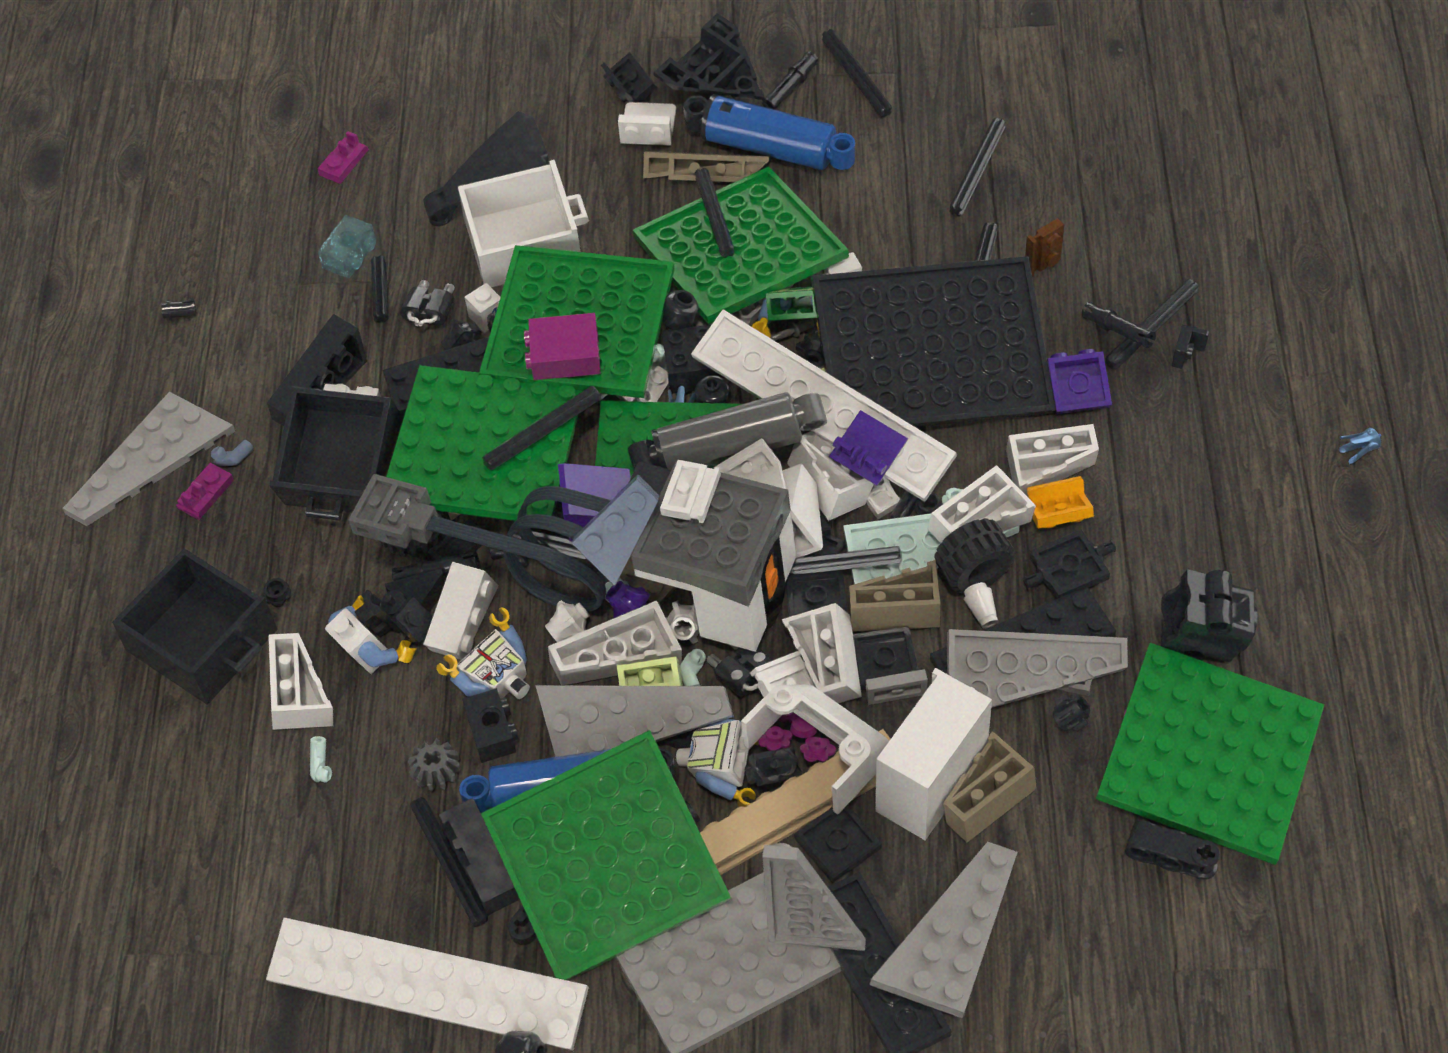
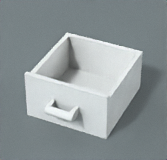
M555 160L549 161V165L458 187L464 220L483 284L487 283L490 287H495L505 283L515 245L580 252L576 226L586 224L589 219L579 194L566 197ZM578 205L580 214L573 216L570 206Z
M935 668L932 672V684L876 759V812L926 840L945 813L944 801L963 774L966 775L973 764L976 754L981 753L988 742L992 699Z

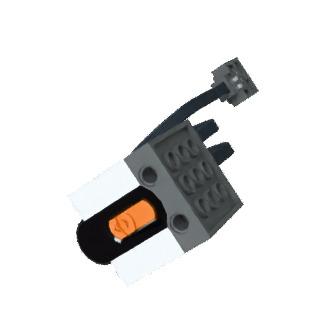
M676 461L660 493L658 503L631 555L635 576L692 591L701 637L756 652L764 631L773 626L779 615L785 594V582L796 559L788 489L721 472L704 523H700L699 520L692 518L689 521L661 515L660 507L677 464ZM373 474L348 519L353 534L407 548L411 539L428 543L434 531L503 550L506 565L516 581L533 596L554 606H557V603L562 600L566 604L576 605L580 603L586 611H593L601 606L606 595L604 583L609 582V580L599 570L590 569L569 555L542 546L530 529H545L573 539L583 527L554 516L543 514L527 515V507L533 502L540 500L560 501L600 512L611 501L606 498L557 486L537 488L527 495L520 507L517 520L512 524L505 536L439 518L436 508L430 506L431 500L427 488ZM519 531L522 540L513 538V535ZM516 554L536 559L559 575L584 582L596 597L572 596L545 586L525 570Z

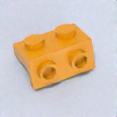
M1081 476L1027 488V497L1036 505L1032 519L1038 529L1052 528L1058 524L1080 522L1086 518L1094 517L1093 506L1084 493V481Z

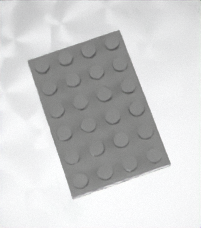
M764 872L728 890L732 897L731 900L615 957L669 1053H689L841 971L840 965L830 947L769 942Z

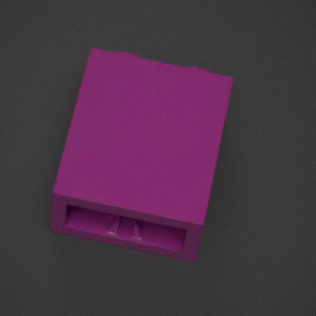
M595 313L528 319L529 330L524 331L525 347H530V352L525 353L526 369H532L534 380L601 374Z

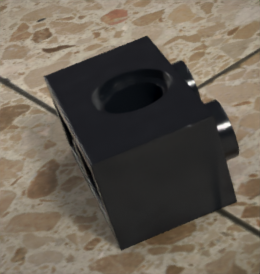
M497 688L463 698V705L481 763L516 753L514 741L519 740L514 722L510 724L507 722L506 716L511 715L506 698L500 699ZM490 723H497L495 726L487 727Z

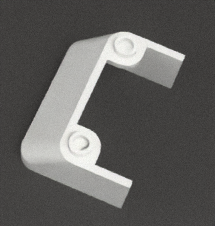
M780 685L773 688L741 720L744 746L750 749L782 715L792 712L840 745V758L850 766L832 785L833 811L839 814L876 775V759L889 740L812 685Z

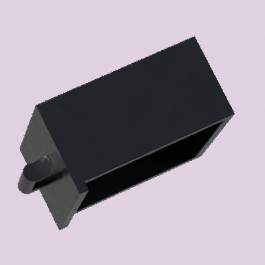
M292 387L273 480H270L269 486L285 505L306 507V517L340 521L343 512L352 513L373 474L387 476L402 421V415L390 397ZM315 508H316V509L333 510L334 513H332V512H323V511H315Z
M185 548L112 621L127 652L207 705L262 650V646L269 639V635L277 631L264 596L255 594Z

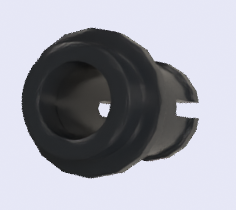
M170 299L161 304L163 318H169V321H172V318L196 316L194 299L170 302Z

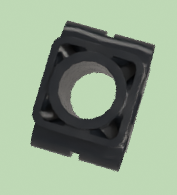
M1187 569L1180 577L1179 585L1168 590L1161 598V612L1164 617L1161 647L1201 661L1205 657L1231 662L1241 651L1247 649L1256 631L1258 615L1254 605L1253 590L1232 585V575L1224 570H1213L1204 574Z

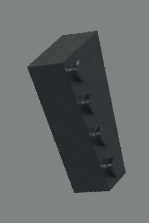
M335 314L330 317L267 402L272 420L284 426L292 387L324 390L325 384L345 385L367 362L358 327Z

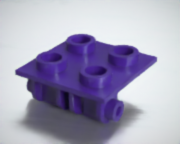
M860 410L842 438L838 436L834 440L832 446L835 448L829 457L877 486L908 441V438Z

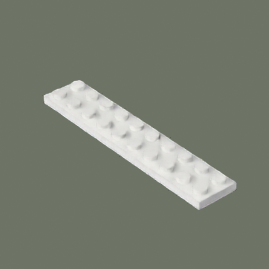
M725 310L721 311L691 353L694 359L759 399L788 392L793 402L802 395L818 393L822 400L827 423L820 428L810 431L833 444L838 436L842 438L860 410L907 437L908 441L884 477L924 502L957 456L955 451Z
M289 918L283 919L266 978L269 982L505 1035L510 1031L533 1032L540 1037L545 1045L571 1051L574 1049L589 989L587 985Z

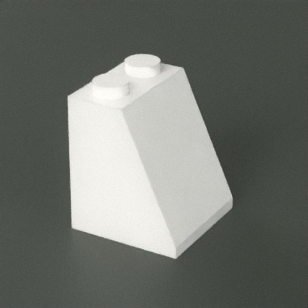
M801 463L783 470L786 489L789 492L796 558L822 550L823 547L817 483Z

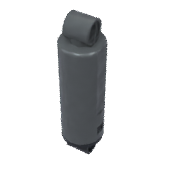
M784 392L651 430L653 440L636 442L630 445L627 450L633 472L638 462L672 470L675 462L682 460L707 465L708 468L719 465L761 438L771 450L800 442L802 440L801 430L810 431L820 428L827 423V418L818 393L802 395L792 402L790 394Z

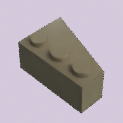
M936 560L929 561L926 567L913 571L910 568L903 569L900 575L887 579L883 575L849 586L852 631L886 630L909 626V629L940 627V596Z
M992 731L988 737L987 744L981 753L976 754L973 764L966 775L963 774L944 801L947 825L966 842H969L1036 789L1034 767Z

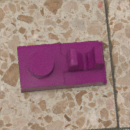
M347 131L346 137L338 142V146L318 167L319 176L341 184L369 150L368 146L359 143L357 134Z
M209 463L191 483V486L181 494V497L177 500V508L200 520L234 481L232 474Z

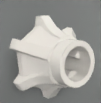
M561 600L557 603L554 616L545 627L552 637L559 642L586 631V619L590 615L580 603L576 605L566 604Z
M678 601L673 602V610L666 617V620L676 639L690 640L693 644L698 642L696 636L699 633L694 604L680 605ZM681 620L689 622V624H683Z

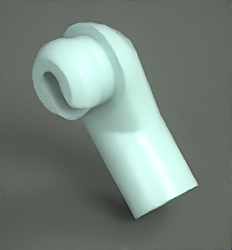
M657 343L653 363L655 362L665 370L667 367L664 347Z
M693 649L680 664L684 686H700L696 675L706 659L705 653L700 649Z
M316 736L310 739V776L316 782H328L331 779L332 770L329 766H325L326 739Z

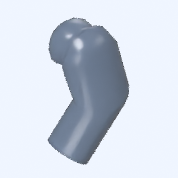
M243 440L233 451H225L223 447L219 446L211 451V457L218 466L238 465L254 450V447L249 441Z

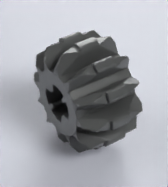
M436 738L432 745H429L424 740L422 749L414 747V756L409 757L408 760L409 773L411 778L416 780L420 788L427 785L428 789L433 792L437 785H440L445 790L446 781L455 783V774L460 772V764L458 762L459 755L457 751L452 750L451 744L446 742L441 745L440 741Z

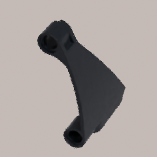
M520 111L515 113L464 162L443 187L424 197V207L433 226H443L451 221L453 212L461 204L458 191L459 186L549 165L547 150L534 117Z

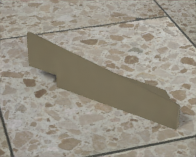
M645 151L643 178L668 176V180L696 181L695 171L697 169L701 170L704 167L708 169L712 181L736 182L758 172L769 161V156Z

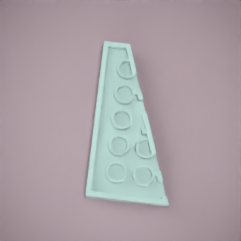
M931 514L844 525L847 552L899 546L902 552V561L900 563L852 568L853 584L883 575L887 579L900 575L903 569L910 568L913 571L926 567L927 562L935 560L936 549L941 543L928 530ZM1020 526L1004 530L1003 533L1006 537H1010L1019 533Z

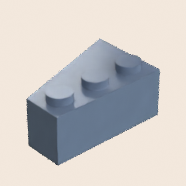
M637 475L573 538L572 544L614 586L658 503L659 495Z

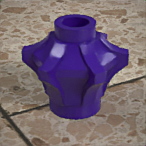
M618 581L615 586L613 585L608 590L605 598L613 608V618L645 606L650 594L643 587L635 588L624 584L622 581Z

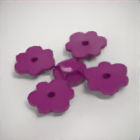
M794 712L782 715L778 719L780 722L789 721L791 723L790 731L774 726L769 728L759 739L760 746L773 751L788 748L792 734L796 737L807 738L805 744L800 746V751L804 753V758L807 761H816L817 759L819 761H827L828 756L836 753V747L830 744L827 738L811 737L816 734L817 729Z

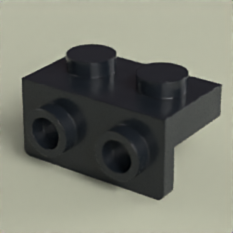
M630 52L612 68L605 62L601 65L606 72L603 77L612 87L616 85L618 89L615 90V93L624 103L627 100L629 102L641 103L658 88Z

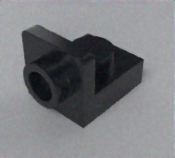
M1182 325L1174 352L1172 367L1182 369L1185 358L1191 360L1193 349L1204 352L1209 331L1198 327Z

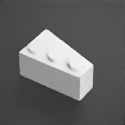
M1093 424L1009 435L1006 448L1012 482L1026 496L1028 487L1059 481L1094 465L1099 451Z
M452 562L424 645L436 653L453 655L460 660L465 658L466 654L472 649L474 637L499 585L484 570Z
M834 603L782 619L794 640L795 647L800 651L805 661L804 664L818 690L837 703L862 697L850 614Z
M299 633L270 634L269 658L273 729L333 726V707L324 693L322 683L314 671L312 661Z

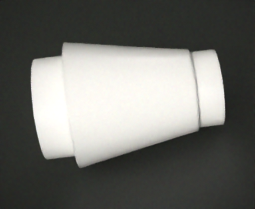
M981 582L965 589L964 594L966 597L964 601L982 628L996 625L998 619L991 588L987 587L986 583Z

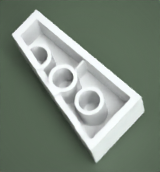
M657 601L548 646L549 660L561 685L617 676V665L677 657L680 664L682 663V649Z

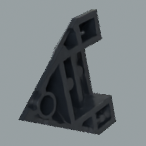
M718 13L702 27L700 41L678 62L669 57L654 71V76L672 89L758 100L765 99L762 89L758 86L757 76L746 48L740 40L737 26Z

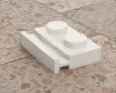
M678 460L660 507L661 515L689 521L692 518L699 520L700 523H704L721 476L720 468L715 467V469L707 468V465Z
M800 651L758 666L750 672L752 677H756L758 681L756 685L763 697L773 688L780 685L809 684L816 688L804 664L805 662H803L800 656Z

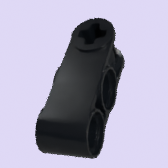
M1147 821L1134 822L1125 849V854L1135 861L1150 863L1168 871L1180 872L1202 880L1215 876L1220 859V850L1215 843L1186 835L1177 830L1162 828Z

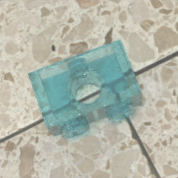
M345 215L318 251L322 268L350 279L355 270L361 267L363 259L369 251H372L377 241L372 224Z

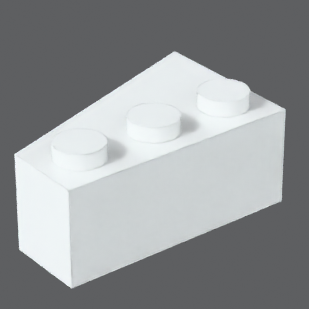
M810 431L802 435L800 442L794 444L787 464L791 468L802 463L817 483L819 508L828 521L865 505L873 483L831 459L829 455L835 448L832 446L833 444Z
M996 465L932 512L928 530L940 543L957 528L977 519H993L1001 530L1004 531L1031 522L1036 505Z

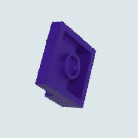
M1094 349L1079 351L1078 355L1070 356L1067 353H1056L1047 359L1056 406L1055 415L1110 408L1112 406L1103 351L1095 352Z

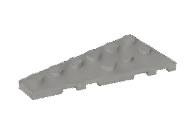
M169 392L63 507L65 514L85 526L90 525L115 509L116 503L129 495L132 498L140 493L139 489L151 481L154 484L190 461L191 455L202 448L205 450L209 449L214 445L213 441L224 434L229 436L234 433V426Z
M955 629L947 631V675L969 687H973L976 691L992 699L991 708L1123 671L1128 667L1127 638Z
M535 685L555 757L612 749L648 730L651 731L655 741L658 742L734 717L724 686Z
M987 842L872 977L870 985L963 1018L1017 852Z
M785 843L764 845L763 870L769 942L865 951L866 938L799 848L791 847Z

